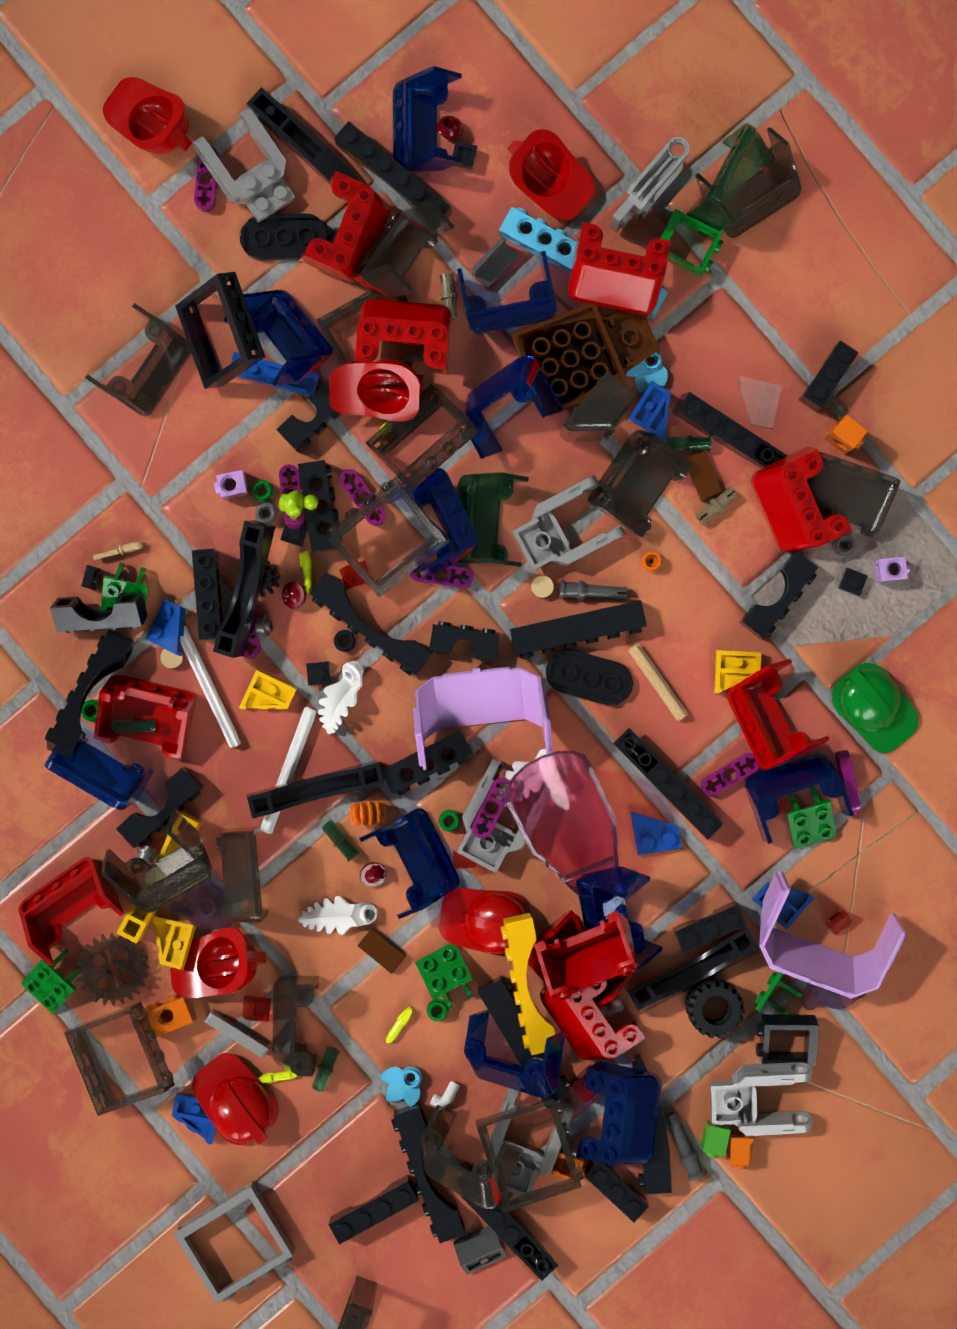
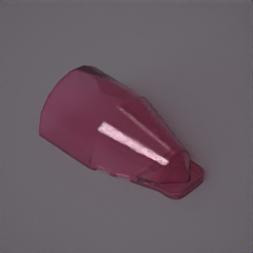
M556 751L527 763L513 775L508 783L505 800L532 855L545 863L550 871L555 872L560 880L578 895L583 906L587 908H596L621 897L624 888L619 877L617 819L591 762L584 754L576 751Z

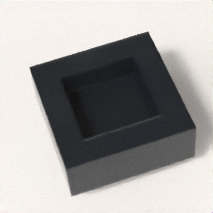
M456 141L451 165L473 170L477 146Z
M285 524L280 540L302 547L308 526L303 524L300 528L291 529Z
M87 565L81 587L95 590V586H99L102 574L99 573L100 568Z
M845 568L838 589L859 597L868 575Z
M329 661L306 664L308 686L331 684Z

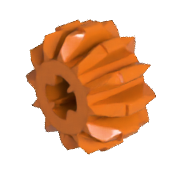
M382 801L361 802L350 805L349 818H351V824L354 826L383 824L386 822L387 809Z

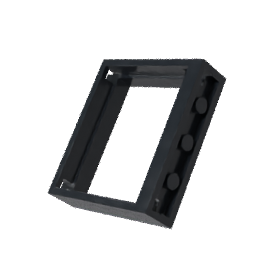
M235 272L216 274L175 305L204 389L224 386L266 357ZM216 291L218 292L241 356L221 371L217 365L197 309L198 304Z

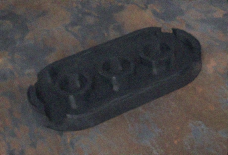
M307 213L273 214L259 223L255 217H252L243 225L240 231V243L243 250L249 257L259 261L299 260L311 240L315 238L329 240L327 227L322 220L313 214Z
M565 649L552 655L546 665L548 683L553 689L564 694L604 705H617L627 699L632 692L633 679L630 672L623 664L576 650Z

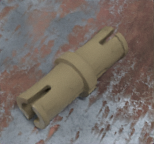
M441 274L442 294L440 295V300L450 310L451 320L458 319L456 308L458 296L454 288V274Z
M728 487L716 499H711L709 505L695 514L697 520L701 519L700 523L705 526L717 514H722L724 508L738 499V495L736 492L733 493L734 490L731 487Z

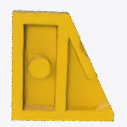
M716 650L714 693H720L759 671L761 669L762 652Z
M257 669L239 708L288 709L298 688Z
M153 916L160 964L184 970L196 927Z

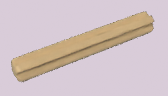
M639 644L632 646L628 652L677 721L685 718L688 715L687 711Z

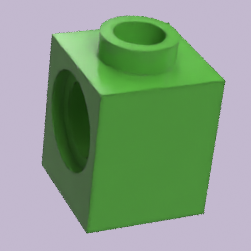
M706 1120L700 1145L705 1155L713 1158H718L719 1155L725 1157L731 1131L728 1125H712L711 1121Z

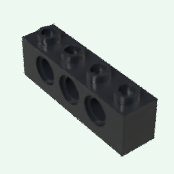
M325 460L298 464L304 497L312 493V495L318 498L319 502L324 501L327 503V508L324 512L305 508L311 551L313 554L340 550L339 544H343L341 531H337L336 522H339V514L337 509H333L332 500H336L334 487H330L329 479L332 478L331 465H326ZM317 479L322 480L324 483L322 489L313 490L312 483ZM323 523H328L331 527L329 533L320 534L319 526Z
M192 550L199 640H215L218 629L224 620L218 550Z
M459 730L425 747L426 758L429 757L434 761V767L431 770H423V767L419 766L418 752L381 769V773L391 793L397 792L400 796L411 790L410 785L417 782L420 786L431 780L430 775L437 772L440 776L451 770L450 765L457 762L460 766L470 761L469 756L473 753L462 731ZM446 747L454 751V757L451 760H445L441 755L442 750ZM408 767L414 771V777L411 780H406L402 777V770Z

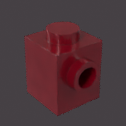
M589 1064L570 1082V1085L580 1098L587 1103L606 1086L603 1080L605 1075L598 1067L593 1069Z

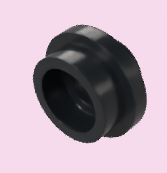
M341 630L334 637V645L339 651H351L356 645V637L349 630ZM343 637L349 638L347 645L341 643Z

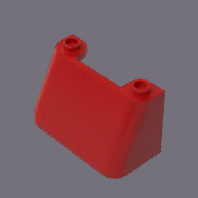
M113 675L109 677L99 693L93 739L109 744L118 740L120 736L161 745V752L167 758L181 759L195 708L196 695L193 692L124 675Z
M615 911L607 915L608 922L602 920L599 926L562 941L555 939V943L549 945L546 944V941L534 944L551 997L564 1001L571 998V994L621 974L622 976H627L635 972L638 962L631 929L625 916Z

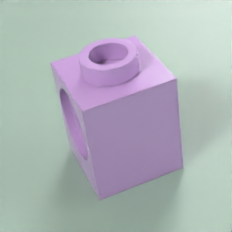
M243 470L216 475L217 481L214 482L215 492L223 500L250 494L246 474ZM229 480L236 481V487L232 491H227L225 488Z
M905 556L874 561L876 583L908 579L910 564L906 561ZM890 564L896 565L898 569L895 576L889 573L888 567Z

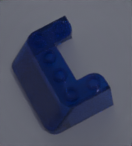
M603 1061L596 1062L587 1068L586 1085L590 1091L606 1095L601 1138L586 1136L581 1139L578 1144L577 1157L607 1165L645 1163L654 1154L662 1087L661 1079L652 1072Z

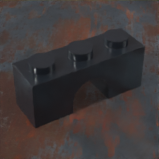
M840 340L833 347L823 362V366L809 383L799 401L815 412H818L859 352Z
M326 384L309 398L310 402L316 407V416L312 421L301 422L292 414L276 429L296 452L299 449L302 451L311 444L312 441L310 439L315 434H322L328 427L326 424L332 418L336 420L342 415L331 408L330 388Z
M438 621V625L433 624L429 651L451 655L454 643L460 639H466L474 646V659L495 662L499 635L495 634V630L482 628V632L473 631V626L460 625V629L451 627L452 623Z
M731 902L713 910L712 914L704 918L692 919L674 927L673 931L681 949L686 952L746 926L738 905L735 902Z
M599 1154L587 1164L584 1177L635 1223L649 1207L647 1199L633 1185H628L615 1172V1169Z

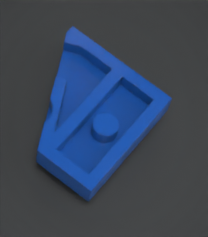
M650 381L629 415L628 420L665 442L671 392L654 381Z
M630 812L637 855L682 848L677 825L636 812Z
M766 882L752 898L761 908L763 907L762 901L770 885L769 882ZM790 888V892L776 921L787 929L815 897L812 894Z

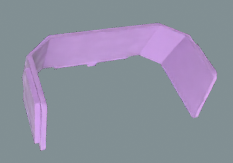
M480 667L472 668V671L443 674V676L432 677L415 690L416 708H413L414 728L419 766H423V770H427L424 740L442 728L526 719L542 727L546 756H550V752L553 751L547 695L543 693L541 677L523 668L502 667L480 670Z
M779 871L778 874L775 873L762 901L759 946L769 968L849 998L878 989L887 970H890L906 937L905 930L897 915L891 912L873 950L855 957L846 955L773 928L790 892V886L784 872Z

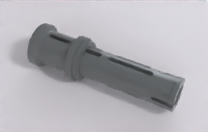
M560 579L559 599L572 597L584 600V597L626 601L627 598L626 594H618L627 593V587L588 585L581 580L579 582H565L564 579Z
M677 1112L668 1113L664 1116V1120L681 1154L680 1162L686 1167L689 1181L702 1178L707 1174V1171L702 1168L698 1159V1151L693 1150Z

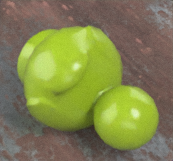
M295 490L289 494L283 493L281 495L279 509L295 519L301 514L303 507L308 510H314L317 508L319 501L312 493L304 497L300 491Z

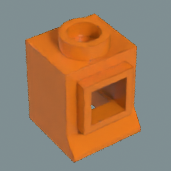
M730 1132L727 1160L734 1168L745 1169L746 1166H749V1162H752V1142L754 1141L752 1136H746L744 1133Z
M560 1148L551 1174L577 1183L578 1177L582 1178L584 1175L586 1164H583L582 1156ZM565 1159L574 1162L572 1170L562 1167Z

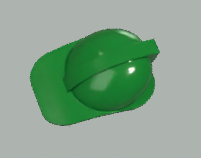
M873 663L860 664L841 678L833 687L832 702L834 708L874 750L880 753H890L916 732L918 716L915 709L890 674L881 666Z

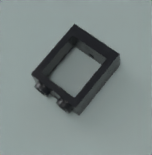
M761 1014V1023H757V1035L760 1037V1043H756V1056L760 1057L761 1063L804 1062L811 1066H816L819 1024L816 1016ZM770 1030H805L804 1052H769Z

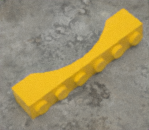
M184 811L177 815L158 859L127 912L117 934L136 944L142 940L203 822L202 820Z
M529 913L504 918V926H500L503 940L507 939L508 948H505L507 962L511 961L513 969L509 970L511 983H516L517 991L513 992L516 1005H520L521 1013L518 1014L520 1027L525 1029L526 1035H522L524 1048H528L531 1055L557 1050L558 1046L554 1027L551 1021L543 1016L534 1006L527 988V963L531 950L537 940L533 919Z

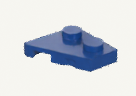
M164 599L146 639L175 655L181 656L182 649L179 648L180 637L184 636L183 621L185 620L186 609Z
M177 1092L172 1116L179 1122L186 1124L187 1128L193 1133H198L206 1140V1143L212 1145L216 1128L196 1097L192 1094Z

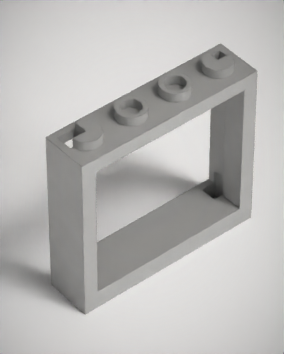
M251 1181L180 1225L174 1232V1236L215 1303L231 1299L235 1295V1291L240 1288L243 1290L247 1289L254 1283L253 1280L259 1276L262 1278L268 1276L273 1272L272 1268L277 1265H286L292 1260L295 1250L254 1181ZM250 1198L282 1252L220 1290L188 1235Z

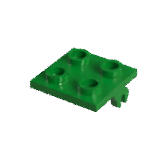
M121 562L114 577L104 576L101 611L112 609L120 594L142 592L145 606H147L149 585L143 584L147 568L141 567L135 583L121 580L125 571L123 569L125 563Z
M814 785L809 786L814 805L803 809L799 808L793 792L787 793L792 810L787 812L794 849L837 837L831 801L828 799L821 802Z
M449 943L415 962L433 1001L442 997L449 1008L454 1007L447 992L460 985L469 998L473 996L467 984L473 978L456 945Z
M67 949L53 960L54 964L51 966L41 959L21 983L52 1014L58 1010L76 989L71 982L85 968L81 964L66 980L53 969L69 953Z
M773 972L767 982L770 985L766 992L761 991L755 1000V1003L758 1004L755 1009L763 1011L768 1004L782 1014L790 1015L789 1011L770 1000V997L778 985L799 998L803 994L782 981L786 974Z

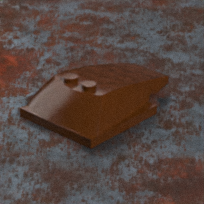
M593 304L578 307L514 332L511 335L528 377L534 358L542 371H538L532 386L546 418L628 386L629 382L625 375L627 371L659 350L645 315L619 311L612 315L604 316L599 314L596 305Z

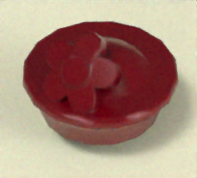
M444 116L436 124L437 132L447 140L449 138H457L463 133L461 121L454 116Z
M293 581L284 586L282 600L288 608L297 609L306 601L307 593L300 583Z
M368 862L360 872V880L367 887L381 885L387 876L384 865L377 862Z

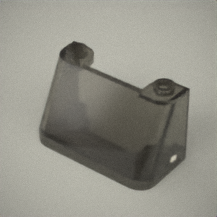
M636 430L628 437L599 480V486L592 490L588 502L642 538L651 529V518L647 515L670 481L684 479L692 463L656 434Z
M819 452L823 460V468L820 473L807 479V483L820 513L827 516L841 514L847 518L850 524L858 526L857 528L861 530L860 534L868 537L878 535L901 480L853 462Z
M286 975L281 976L274 983L273 1060L279 1066L298 1076H313L318 1065V1054L311 1053L307 1048V1043L296 1042V1007H307L312 1003L314 989L319 988V976Z

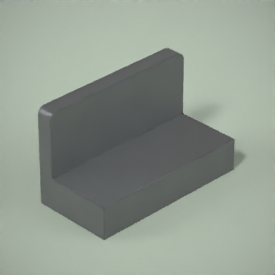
M503 237L472 268V276L487 290L518 259V255L505 244L506 240Z
M490 1226L453 1243L460 1266L467 1275L508 1257L498 1235Z

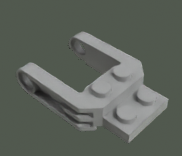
M247 108L239 113V117H242L250 131L251 138L266 160L239 176L236 181L230 176L203 136L193 141L192 144L196 153L231 203L246 204L259 223L294 201L295 196L283 179L286 159L254 112Z
M672 138L627 190L630 196L612 216L609 228L615 233L620 228L624 230L632 221L631 217L636 222L641 218L645 219L653 210L654 204L681 174L683 161L687 158L690 150L689 143L685 138ZM675 144H680L684 148V153L679 156L674 155L671 147Z
M595 475L537 504L531 521L512 531L532 571L549 562L568 566L626 534L620 524L612 530L602 533L571 550L555 516L551 514V511L598 487L599 483Z
M493 758L462 815L466 834L456 852L496 873L506 853L522 849L552 789L544 784L540 786L515 834L510 829L496 822L488 837H476L472 832V824L503 764ZM480 815L484 820L482 824L476 825V828H478L477 833H487L486 823L488 820L492 823L493 820Z
M791 1062L742 1065L731 1075L732 1080L710 1081L712 1125L735 1124L746 1136L807 1133L813 1128V1117L805 1111L757 1113L756 1086L793 1085L794 1082L812 1080V1066L808 1063Z
M511 1081L488 1140V1147L494 1161L486 1182L490 1183V1178L493 1175L498 1187L529 1199L536 1178L551 1172L575 1105L565 1101L562 1103L543 1153H539L536 1149L510 1139H504L516 1107L515 1103L521 1087H523L522 1084Z

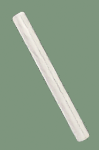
M184 626V636L180 637L182 648L229 747H237L241 744V740L188 628Z
M310 707L304 708L276 786L291 783L317 713L315 709ZM280 811L264 816L260 827L262 832L273 833Z

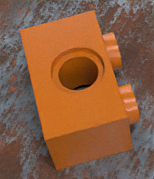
M846 414L837 421L824 439L845 455L850 451L858 450L866 441L864 435L868 431Z
M174 994L167 997V1002L159 1004L157 1001L146 1006L147 1010L141 1015L151 1039L193 1023L196 1020L189 998ZM165 1009L171 1010L173 1019H166L163 1011Z

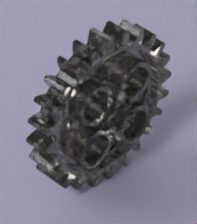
M113 932L110 933V938H106L104 934H101V941L94 937L93 946L87 943L85 945L88 952H80L84 960H77V964L82 966L76 969V973L82 974V976L77 978V982H84L81 990L89 989L87 997L94 994V1002L102 998L103 1005H106L107 1001L111 1000L112 1005L115 1006L117 999L124 1004V997L126 996L133 1000L132 992L140 994L138 985L145 987L146 983L142 978L149 977V974L143 972V970L150 968V965L143 964V962L148 960V956H141L145 949H137L139 942L131 944L130 940H124L121 935L115 938ZM123 949L126 951L127 957L123 960H117L114 956L115 951ZM106 950L110 951L114 967H119L116 969V975L120 983L119 988L115 985L112 972L107 971L109 969V961L106 956ZM96 956L104 958L105 964L101 967H96L93 965L92 960ZM128 970L134 976L130 981H124L120 977L121 973ZM109 978L112 982L111 986L108 988L100 987V979Z

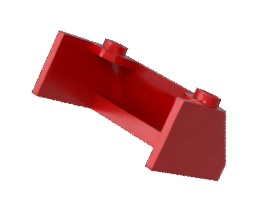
M791 659L765 666L731 687L727 693L728 702L758 765L763 769L778 766L830 740L826 736L811 741L809 736L801 731L792 734L774 694L782 688V680L778 671L793 663Z
M84 857L25 898L19 905L18 911L28 947L49 966L54 964L50 949L61 941V927L96 903L101 909L111 907L120 917L124 914L117 892L90 857Z

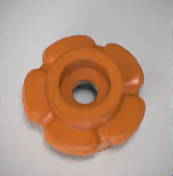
M646 551L640 560L642 568H645L647 572H655L656 569H660L662 566L661 555L656 551Z

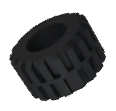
M712 978V980L707 979L703 981V983L696 985L694 990L691 989L689 991L690 996L686 998V1012L696 1030L702 1035L706 1034L709 1038L717 1036L718 1039L723 1038L725 1034L730 1036L733 1029L737 1031L739 1022H743L742 1014H745V1008L743 1007V999L731 984L722 979ZM714 996L723 997L727 1001L725 1014L716 1020L707 1019L702 1012L704 1003Z

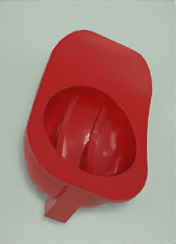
M137 77L122 79L103 105V115L107 123L141 150L154 154H167L174 151L177 147L187 151L192 144L186 136L189 123L183 100L179 96L160 89Z
M545 129L535 130L524 141L514 140L507 148L512 154L509 161V172L513 183L553 218L558 220L573 219L592 198L595 192V185L591 175L576 160L555 133Z
M395 359L345 363L337 367L330 375V406L334 411L346 415L370 416L394 422L408 421L414 418L419 411L424 375L416 374L409 364Z
M457 888L444 896L439 931L442 937L452 945L505 956V948H508L507 939L503 940L500 926H504L503 919L527 913L530 914V907L523 897L514 892Z
M223 928L211 934L193 939L184 970L170 967L172 989L179 996L190 999L236 992L251 982L256 974L258 965L266 963L265 952L255 951L250 940L236 928Z
M229 1053L220 1054L195 1074L192 1082L194 1096L223 1139L234 1145H247L254 1140L260 1145L268 1138L266 1130L278 1118L279 1108L277 1100L240 1058Z

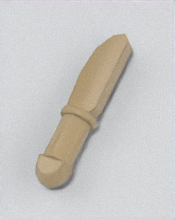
M136 541L124 545L120 544L119 548L95 554L93 558L97 560L119 553L124 555L125 553L142 549L143 543Z

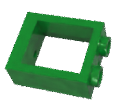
M675 209L660 239L670 240L677 225L680 224L712 240V243L700 267L669 252L668 262L700 278L703 272L708 273L714 261L710 260L713 252L718 254L723 244V241L720 240L723 233Z

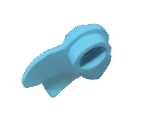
M657 351L648 357L654 359L655 363L653 365H649L646 361L647 359H645L625 374L628 377H635V386L640 393L646 390L650 381H654L660 386H665L668 373L662 365V357Z
M394 1066L386 1069L381 1074V1080L389 1084L386 1091V1101L396 1102L404 1099L411 1107L419 1100L421 1094L419 1085L422 1081V1074L418 1068L408 1066L402 1069ZM410 1073L415 1075V1079L412 1081L407 1079V1075Z

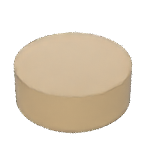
M543 575L536 577L531 584L533 594L539 598L548 597L554 588L552 580Z
M163 649L160 659L165 667L177 668L183 663L184 655L183 652L181 656H178Z

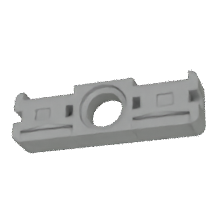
M212 1009L205 1020V1023L261 1058H264L271 1047L269 1043L267 1044L214 1009Z

